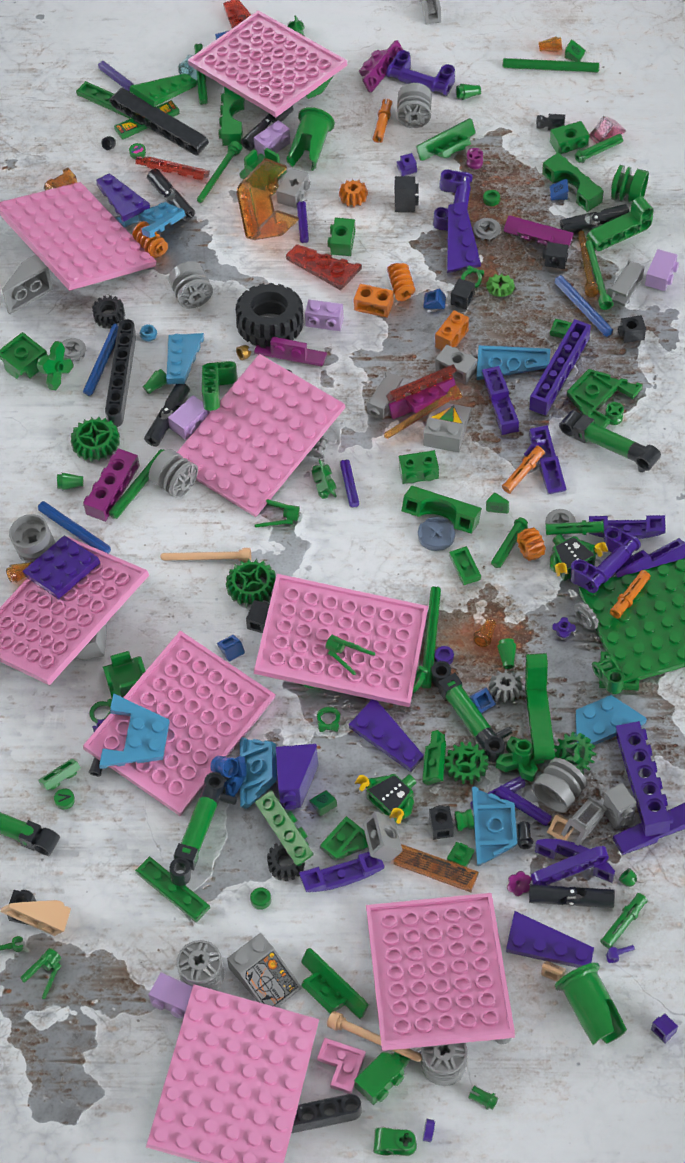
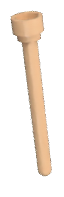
M242 548L239 552L162 553L160 558L164 561L239 559V561L242 560L244 563H247L248 559L251 560V548Z
M333 1011L327 1021L329 1028L333 1030H347L381 1046L380 1035L346 1021L343 1014ZM412 1049L392 1050L416 1062L422 1060L421 1054Z

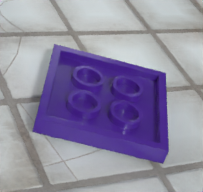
M64 535L22 572L25 577L57 599H60L101 562L97 556Z

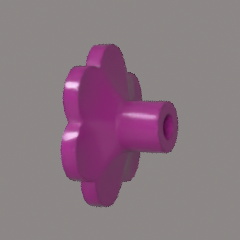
M518 871L516 874L509 876L507 890L511 893L513 892L517 897L521 896L522 893L529 891V884L532 878L523 871Z

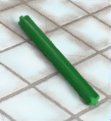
M503 58L502 66L503 68L599 72L600 64L598 62Z
M432 586L430 590L423 667L428 672L425 674L421 687L424 689H430L432 686V666L434 664L441 588L439 586Z

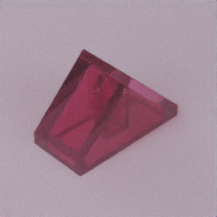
M603 115L589 134V137L597 144L617 134H623L626 130L616 120Z

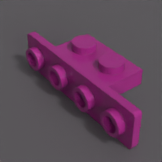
M395 40L387 50H375L372 52L371 57L363 63L359 73L361 76H364L362 82L368 92L374 91L386 76L387 68L396 54L403 50L398 40Z
M510 215L507 217L504 227L505 233L520 236L521 239L526 241L534 240L544 246H547L548 242L566 244L570 248L574 235L569 231Z
M272 337L271 348H261L260 345H256L254 354L257 355L261 354L263 356L316 366H323L327 357V352L307 349V343Z
M451 377L389 403L391 418L396 419L410 412L418 413L448 400L447 397L457 393L455 379Z

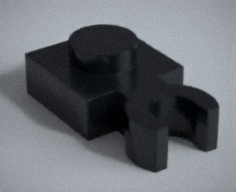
M549 114L548 117L537 115V129L548 127V131H550L551 129L565 126V114Z

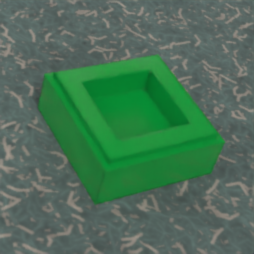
M555 318L550 330V336L563 339L572 323Z

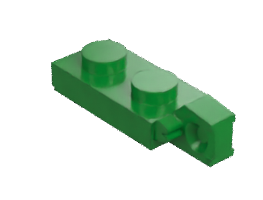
M439 730L431 732V742L428 746H425L422 781L426 785L441 782L444 777L446 741L445 734H442Z

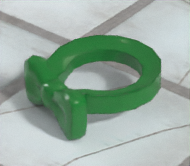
M468 265L461 279L465 280L467 275L476 273L478 281L475 283V288H477L482 282L484 270Z
M419 666L416 671L412 693L419 689L425 674L428 672L422 666Z
M108 699L107 702L99 701L93 704L89 712L93 722L98 723V719L95 718L97 708L104 706L111 709L112 699Z
M324 707L318 711L317 722L319 732L326 730L338 732V723L341 717L340 712L336 708ZM325 713H333L336 715V719L332 724H325L321 716Z

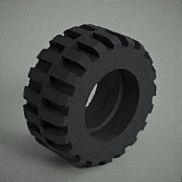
M263 283L257 287H250L249 291H244L237 300L235 309L238 333L245 341H250V344L254 346L260 345L261 348H271L272 337L294 340L303 329V302L299 295L289 287L285 288L282 284L274 285V283L264 285ZM264 314H277L278 316H275V317H262L261 315H264Z

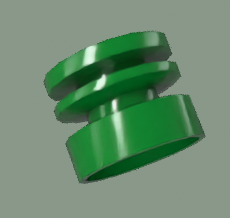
M620 164L613 177L611 199L617 200L619 196V201L623 202L626 195H628V204H632L637 197H644L649 179V171L637 169L634 175H632V167L628 166L625 172V165Z

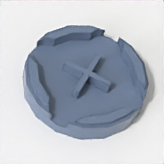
M430 517L419 525L418 539L426 549L442 551L453 544L455 529L453 524L448 522L446 518Z

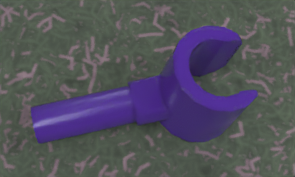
M542 434L531 437L532 444L524 453L526 457L535 446L545 444L546 440L540 439Z
M634 945L619 949L611 947L606 953L607 962H618L619 955L635 950Z

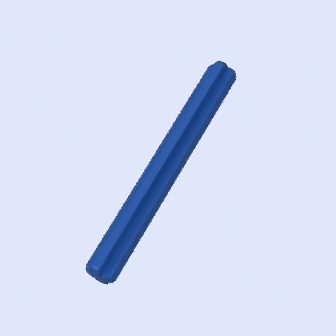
M562 275L556 277L555 284L605 337L612 335V327Z
M117 324L111 327L84 387L83 393L87 396H91L94 393L116 344Z
M45 501L38 505V510L89 546L105 553L111 552V547Z

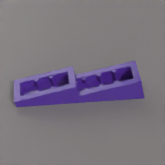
M500 367L482 369V375L501 435L519 432V420L510 400L509 389Z
M548 425L531 428L529 430L530 441L533 435L542 434L540 439L546 440L544 445L539 446L545 451V454L539 459L538 465L548 495L566 491L565 481L558 456L555 454Z
M678 538L650 554L641 550L632 555L614 575L621 577L685 558V542Z
M685 803L667 810L671 811L673 823H670V832L645 837L642 823L614 835L612 839L620 853L624 855L657 843L659 838L685 830Z

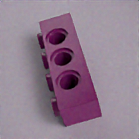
M119 448L115 454H112L109 464L101 472V477L93 484L89 496H86L83 506L86 515L105 522L110 516L109 511L121 498L140 467L138 455Z

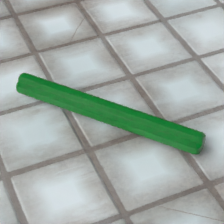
M201 43L194 45L195 54L203 49ZM196 70L199 103L206 105L208 103L206 75Z
M160 449L109 511V515L113 519L119 518L149 481V471L152 463L164 449Z

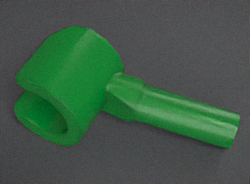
M15 936L12 939V943L0 945V951L13 949L15 952H21L23 945L17 946L15 944L23 942V938Z

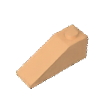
M50 900L10 903L2 907L0 912L56 936L65 931L71 908L65 906L61 901Z

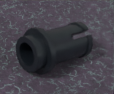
M96 757L93 759L89 773L100 777L103 769L99 767L100 760Z
M526 821L519 822L517 824L519 836L517 844L521 849H529L533 844L530 823Z

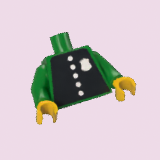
M559 534L552 540L555 546L552 548L550 556V570L556 573L557 577L561 575L563 581L571 578V564L573 561L581 559L595 566V554L601 557L603 556L602 552H608L606 543L600 542L594 545L580 540L576 536L565 540Z
M396 774L375 778H367L365 775L358 776L354 783L360 784V791L368 788L366 790L367 800L382 814L390 816V819L394 818L397 824L411 816L414 806V794L411 788L417 783L412 775L408 774L402 780Z

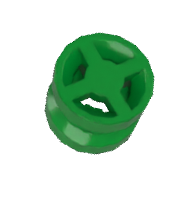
M611 402L606 406L605 416L610 418L611 425L620 424L623 420L624 407L619 402Z
M467 809L465 812H454L458 832L465 828L469 830L474 829L471 809Z

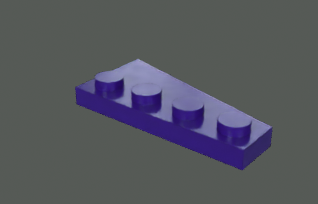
M110 173L96 179L98 188L108 198L110 205H113L117 215H120L122 222L143 213L146 209H150L148 201Z
M466 203L449 204L447 273L466 270L468 265L473 268L480 267L481 262Z
M372 699L349 723V728L410 772L424 759L423 753L377 700Z
M514 911L506 953L576 968L592 962L594 947Z

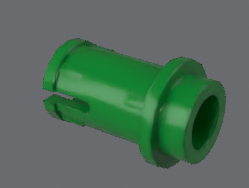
M474 1085L472 1091L478 1093L479 1096L470 1092L468 1098L486 1106L487 1110L489 1108L493 1110L498 1101L495 1093H488Z

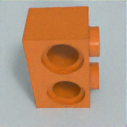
M359 284L354 297V311L388 318L394 303V291Z
M453 310L435 334V348L442 351L446 344L456 348L469 331V317Z

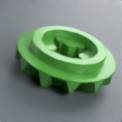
M502 273L500 275L494 274L493 277H489L486 287L493 296L505 297L513 292L514 281L510 279L509 275L503 276ZM499 282H502L501 288L498 286Z

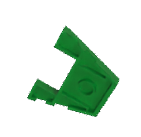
M588 369L567 390L566 396L583 415L594 419L595 424L606 428L610 424V418L598 412V409L617 390L634 399L642 390L643 385L641 383H629L627 379L623 378L620 380L615 379L609 374Z

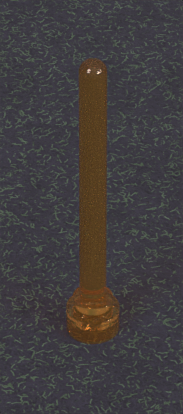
M579 231L578 237L587 281L584 287L585 295L587 297H595L599 294V288L593 280L590 259L585 245V232Z
M456 385L452 386L445 396L386 431L384 437L389 439L447 402L458 401L463 397Z

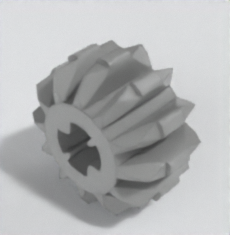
M507 670L504 673L497 671L496 676L492 675L488 688L491 696H495L496 702L502 699L504 704L507 700L513 703L515 697L519 698L520 691L522 690L520 676L515 677L514 671L509 674Z

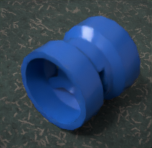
M219 755L213 758L210 766L212 772H218L227 778L235 776L239 769L236 759Z

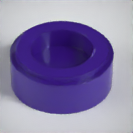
M448 646L438 647L434 654L435 662L444 661L450 665L454 660L453 650Z
M426 1118L422 1141L432 1142L435 1128L434 1120Z

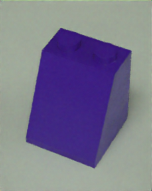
M316 743L276 747L280 804L284 809L294 810L303 805L319 766Z

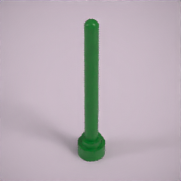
M231 141L229 144L227 155L197 197L199 203L204 201L233 156L239 155L242 145L239 142Z
M588 240L585 245L600 294L598 300L601 310H608L613 307V300L606 292L592 241Z

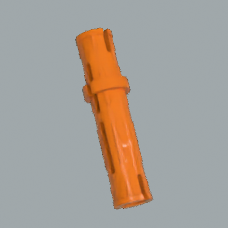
M383 99L381 109L378 111V121L373 136V141L377 143L383 142L387 122L391 117L390 110L393 102L390 99H387V101Z
M535 446L533 451L522 459L520 466L507 481L502 484V489L511 494L527 473L536 467V463L545 454V451L541 447Z
M641 570L627 590L619 595L618 601L610 609V614L614 618L619 619L624 611L631 607L634 598L650 580L651 576L647 571Z

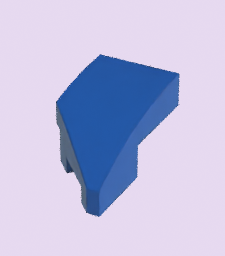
M242 756L235 758L239 765L237 774L225 781L227 795L235 797L246 778L245 757Z

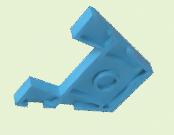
M164 202L144 210L143 213L125 222H122L121 217L116 219L123 227L139 221L148 222L149 225L141 228L144 236L152 238L155 236L156 231L162 232L165 230L164 226L168 223L172 225L185 217V212L177 206Z
M113 694L110 714L130 716L124 751L102 749L99 767L104 769L107 766H124L127 763L137 762L138 764L163 760L170 720L119 695Z

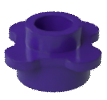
M562 617L558 623L552 625V629L556 631L559 637L566 638L570 636L571 632L576 630V626L571 624L568 618Z

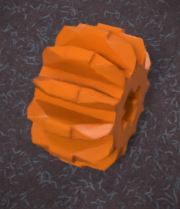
M352 179L350 182L346 180L345 184H341L339 191L342 203H346L347 207L353 205V207L355 205L361 206L362 203L366 202L368 195L366 185L361 183L360 179L357 181Z
M533 527L518 533V547L525 559L531 561L545 555L546 547L538 530Z

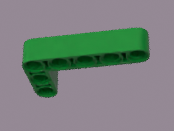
M547 653L526 654L525 692L534 761L553 760L555 758L547 694Z

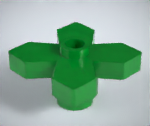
M55 341L50 347V355L40 356L37 361L40 373L47 374L46 384L48 388L55 391L61 385L62 373L69 374L74 367L71 359L64 357L65 347L59 341Z
M511 736L506 744L508 753L500 754L496 761V769L508 772L518 768L521 778L533 782L538 772L535 764L543 763L545 760L534 761L531 742Z

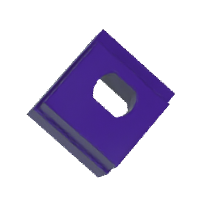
M412 153L400 156V161H397V168L401 176L417 173V162Z
M665 1013L661 1017L656 1018L651 1027V1031L664 1043L669 1041L678 1029V1025Z

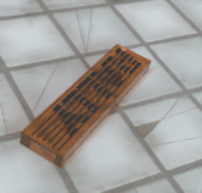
M401 844L402 852L395 857L394 865L472 892L479 875L478 871Z

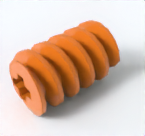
M146 221L140 222L133 230V239L153 258L161 257L168 250V243L157 232H155V236L152 238L144 236L141 228L149 224Z
M406 263L389 265L387 272L395 299L401 302L408 300L416 291L409 266Z

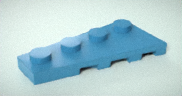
M204 333L169 335L167 384L186 383L191 371V365L195 362L196 354L201 348V342L204 341Z
M479 345L477 380L484 379L482 369L497 366L500 367L503 376L546 369L550 362V349Z

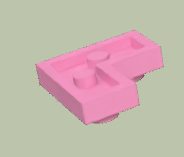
M324 1038L317 1060L337 1067L330 1084L331 1088L352 1094L355 1086L354 1080L360 1073L366 1051Z

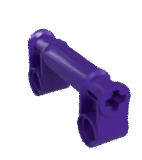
M401 50L396 54L386 72L388 78L393 77L405 83H420L427 86L430 91L443 93L444 96L449 94L455 83V67L451 64L443 65L436 77L410 70L411 55L406 50Z
M450 169L443 170L440 175L439 188L444 192L455 193L453 204L465 202L468 209L472 175L468 172ZM438 207L435 209L433 217L434 228L448 231V208Z
M616 527L605 529L604 542L608 552H611V554L598 567L581 559L573 561L571 564L572 583L591 593H596L599 590V586L606 583L631 558L632 553L641 547L637 537Z

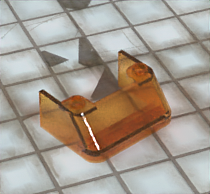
M265 158L238 185L237 198L246 238L260 240L282 236L299 220L297 216L279 210L274 211L272 196L279 187L277 178L287 169L286 165Z

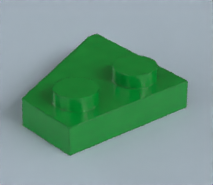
M347 816L320 845V849L335 861L368 848L365 831Z

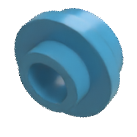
M144 325L140 330V338L144 341H152L157 337V330L152 325Z

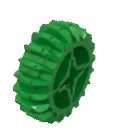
M98 416L97 419L91 417L88 421L84 419V423L78 422V427H74L73 433H71L70 442L73 451L77 453L79 458L83 457L84 461L90 459L91 462L97 459L100 462L101 458L107 460L108 455L112 456L113 452L117 451V446H120V434L112 421L108 422L106 418L101 420Z
M257 558L254 562L248 559L247 563L241 560L240 566L234 564V569H230L229 575L226 577L228 595L232 597L233 602L237 601L239 606L245 603L246 608L254 600L269 602L270 597H272L276 574L271 569L270 564L266 565L264 561L259 563ZM263 577L266 583H263L260 578ZM237 583L241 584L242 590L237 586Z

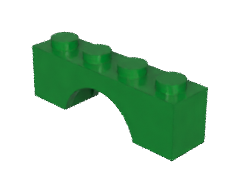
M224 86V93H221V103L223 105H220V115L222 117H219V125L222 129H219L218 132L219 139H222L223 146H229L231 141H237L241 144V139L243 138L242 122L234 119L233 115L244 110L245 98Z
M557 153L543 162L542 174L552 183H558L567 179L569 184L577 188L576 203L586 212L603 203V189L572 165L567 158Z
M411 486L404 495L401 511L417 517L426 514L440 515L449 519L453 523L454 529L472 534L479 524L482 508Z

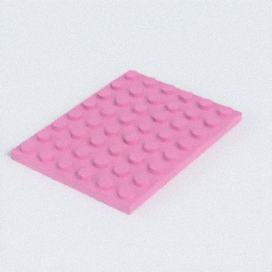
M258 10L188 59V64L277 117L345 68L347 60Z
M81 182L0 202V216L69 291L156 266V260L133 239L132 235Z
M259 354L220 400V407L208 414L177 453L198 466L196 477L198 482L254 517H257L266 506V500H270L346 407L341 401Z
M70 538L97 556L101 563L60 599H57L27 578L0 607V662L50 686L148 578L149 573L146 569Z
M277 574L254 674L410 707L428 606ZM333 634L343 640L375 652V656L346 646L341 654L336 653L356 672V675H352L334 657L328 655L329 650L325 648L328 638Z
M179 631L124 696L125 699L170 720L163 760L138 764L134 762L127 763L124 766L114 765L108 767L181 816L204 787L205 777L212 772L210 766L213 758L218 755L225 757L230 755L239 744L241 738L247 734L275 699L276 694L182 631ZM109 714L83 745V749L98 760H101L102 749L124 751L130 716Z
M492 893L366 905L382 1051L515 1038Z
M193 984L146 1148L200 1163H284L319 1019Z

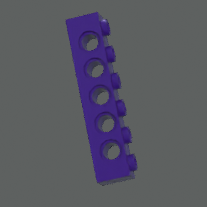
M574 319L530 396L529 410L547 415L590 339V324Z
M640 721L617 725L616 739L636 801L645 837L670 832V823H673L671 811L666 809V806H668L666 794L661 793L663 786L661 778L656 776L658 772L656 762L651 760V745L646 744V740H648L646 729H642Z

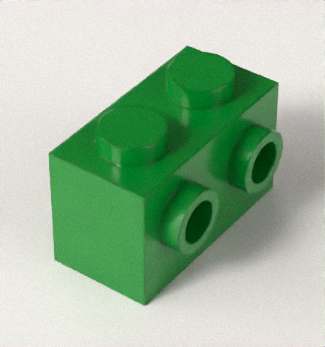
M435 450L398 456L402 484L439 479V465Z

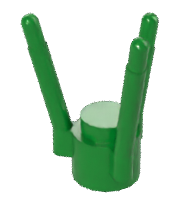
M267 499L266 505L284 509L283 517L287 518V520L255 524V527L282 524L293 525V521H298L300 506L287 505Z
M333 634L328 638L325 648L329 650L328 655L334 657L352 675H356V672L336 653L341 654L346 646L375 656V652L343 640Z
M48 948L39 960L20 977L22 982L25 983L40 967L47 971L53 969L42 999L46 998L57 971L61 968L59 964L61 956L55 950Z

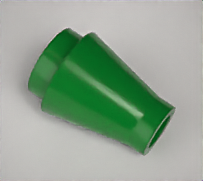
M460 84L456 86V96L461 100L481 94L480 85Z
M162 369L155 370L146 384L142 386L143 389L150 395L155 390L167 384V374Z
M63 472L57 474V489H62L63 491L83 487V476Z
M501 639L497 649L503 668L512 669L515 667L516 644L513 639Z

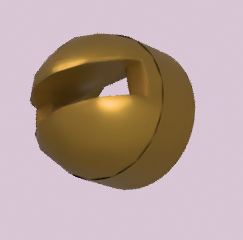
M241 345L236 348V353L240 360L250 357L251 351L248 350L249 346Z

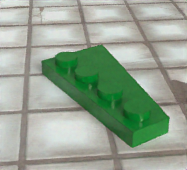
M184 73L131 85L130 92L155 107L196 87L197 80Z

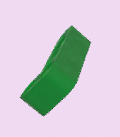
M643 196L637 197L632 202L629 213L588 232L586 239L592 241L596 251H602L647 230L652 224L654 209Z
M213 362L202 366V399L205 410L212 411L220 407V385L234 384L238 380L235 362Z

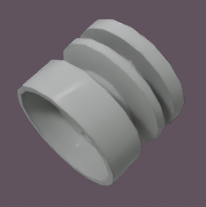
M409 83L400 88L398 91L396 117L403 126L419 128L428 124L431 119L432 103L430 89L420 83Z
M187 261L179 264L170 272L168 277L169 283L182 307L188 309L202 306L211 298L213 294L212 285L199 263Z
M166 449L152 463L149 471V480L160 488H164L166 492L175 498H179L185 495L194 484L198 474V466L183 458L174 450Z
M28 514L19 517L9 529V537L20 559L28 564L33 563L56 543L45 519L39 515Z
M554 758L549 763V766L544 769V773L532 784V790L545 806L556 812L565 813L575 802V797H578L581 791L586 788L587 781L582 772L573 764L561 758Z
M197 940L186 944L179 951L177 969L181 982L190 986L195 984L217 991L225 977L222 958L218 948L211 942Z
M466 1043L421 1047L422 1071L432 1083L441 1086L452 1085L458 1082L465 1074L467 1066Z

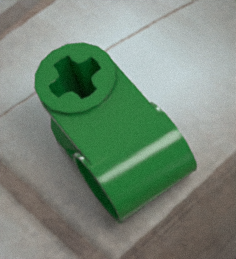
M608 655L606 659L600 662H593L592 669L607 691L611 694L622 692L625 675L614 657Z
M385 1127L375 1129L373 1148L375 1154L410 1156L416 1151L417 1142L412 1131ZM406 1139L410 1141L408 1142V1146L403 1145Z

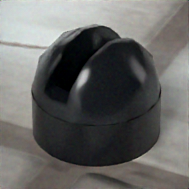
M107 136L102 139L101 145L105 150H111L116 146V140L114 137Z

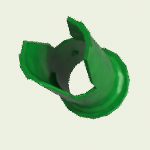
M306 107L299 111L298 119L300 123L286 161L291 167H294L302 157L304 150L309 151V159L312 161L311 170L313 171L316 169L327 134L334 129L335 121L329 113L322 109Z
M596 962L583 965L569 972L555 984L556 990L564 992L592 1045H595L600 1039L608 1044L621 1037L627 1031L614 1002L598 975L600 965Z

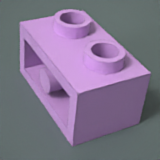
M279 120L254 137L255 150H257V154L261 153L265 155L264 150L266 148L277 153L291 143L290 129Z
M657 249L646 274L645 286L666 291L667 286L672 284L673 272L676 273L678 270V255Z
M308 299L305 310L306 327L335 331L341 330L344 319L343 304Z
M193 395L168 417L169 427L186 440L208 416L210 411L205 410L203 402Z
M160 973L148 995L151 1004L155 1008L169 1010L173 1016L182 1019L185 1015L193 986Z

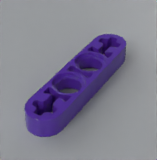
M597 846L535 871L530 877L532 878L533 885H549L604 863L609 859L606 847Z

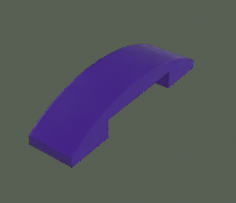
M646 515V520H608V516H589V522L603 521L604 531L609 527H616L638 539L655 537L666 533L665 515ZM589 533L604 538V533Z
M539 839L535 843V853L553 860L557 853L570 858L589 850V848L582 845L577 846L574 842L560 839ZM607 861L593 867V876L613 883L615 870Z
M370 852L359 854L358 859L321 870L319 867L299 872V876L306 892H320L358 882L383 870L385 866L382 860L371 857Z

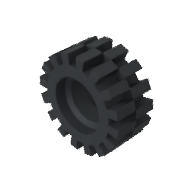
M105 295L103 299L98 298V302L95 301L92 306L95 323L98 326L102 325L103 328L108 326L109 329L112 325L119 324L125 319L123 302L116 296L112 298V295H109V298H106ZM106 310H115L111 314L103 313Z
M281 842V845L275 843L274 849L271 847L269 849L270 853L267 854L268 868L270 873L272 872V876L274 878L277 876L280 881L282 878L288 881L289 877L294 880L295 875L299 877V872L304 871L305 862L299 866L294 862L287 867L281 866L278 863L279 858L289 854Z

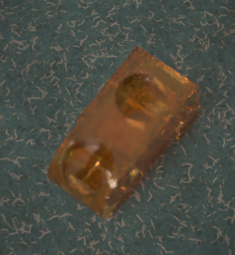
M67 167L62 170L63 174L46 181L44 190L77 183L75 174Z

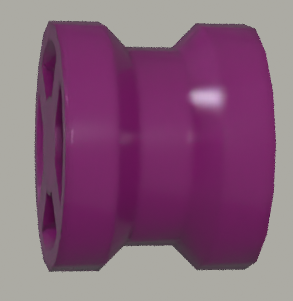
M471 148L467 151L466 164L469 168L479 169L483 166V151L481 149Z

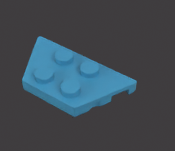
M612 695L581 707L575 713L577 735L582 733L585 737L591 739L590 743L593 745L615 737L617 725L640 721V724L643 725L647 721L645 716Z
M242 737L240 740V756L245 757L247 774L240 787V807L248 809L277 781V744L272 741L248 740L245 737Z
M472 787L477 866H481L517 846L515 803L502 800L494 794L485 793L478 790L479 788Z

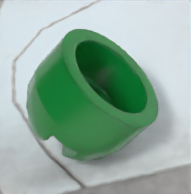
M628 868L621 874L619 881L627 887H632L637 881V875L631 868Z

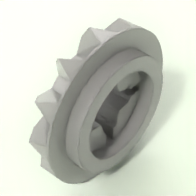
M491 218L480 219L473 227V233H475L476 238H481L482 241L484 239H488V241L492 238L496 239L501 231L500 224Z
M70 338L62 342L65 347V358H70L73 362V360L79 361L81 357H85L86 346L82 340Z
M565 509L551 511L545 520V524L558 523L559 518H561L562 523L576 522L574 515Z
M583 602L574 605V613L579 623L589 630L596 629L599 621L593 609H590Z

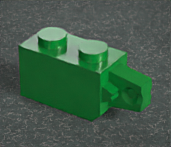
M382 1052L354 1080L355 1088L373 1105L378 1101L382 1102L389 1094L388 1090L393 1085L396 1087L404 1079V1069L411 1059L396 1052L392 1055L388 1052Z

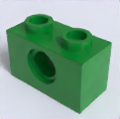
M578 121L551 129L550 143L556 153H568L587 147L589 145V133L583 122Z
M335 217L334 224L330 226V235L332 236L328 237L327 244L331 250V255H352L356 232L355 219Z

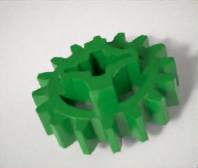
M572 732L571 737L564 734V740L558 739L559 746L554 745V748L557 750L555 758L564 759L573 765L578 764L575 767L583 775L584 769L590 770L589 763H595L591 759L592 756H596V753L592 751L595 745L590 743L591 739L585 737L582 733L577 735V733Z
M461 742L460 747L454 744L453 751L448 750L447 756H445V770L448 771L449 777L454 776L455 782L460 779L463 785L466 781L473 784V779L479 782L480 775H486V770H488L489 763H487L488 756L485 755L484 749L479 751V744L474 747L471 742L468 745H464Z

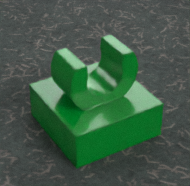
M456 841L447 857V862L466 869L475 854V850Z

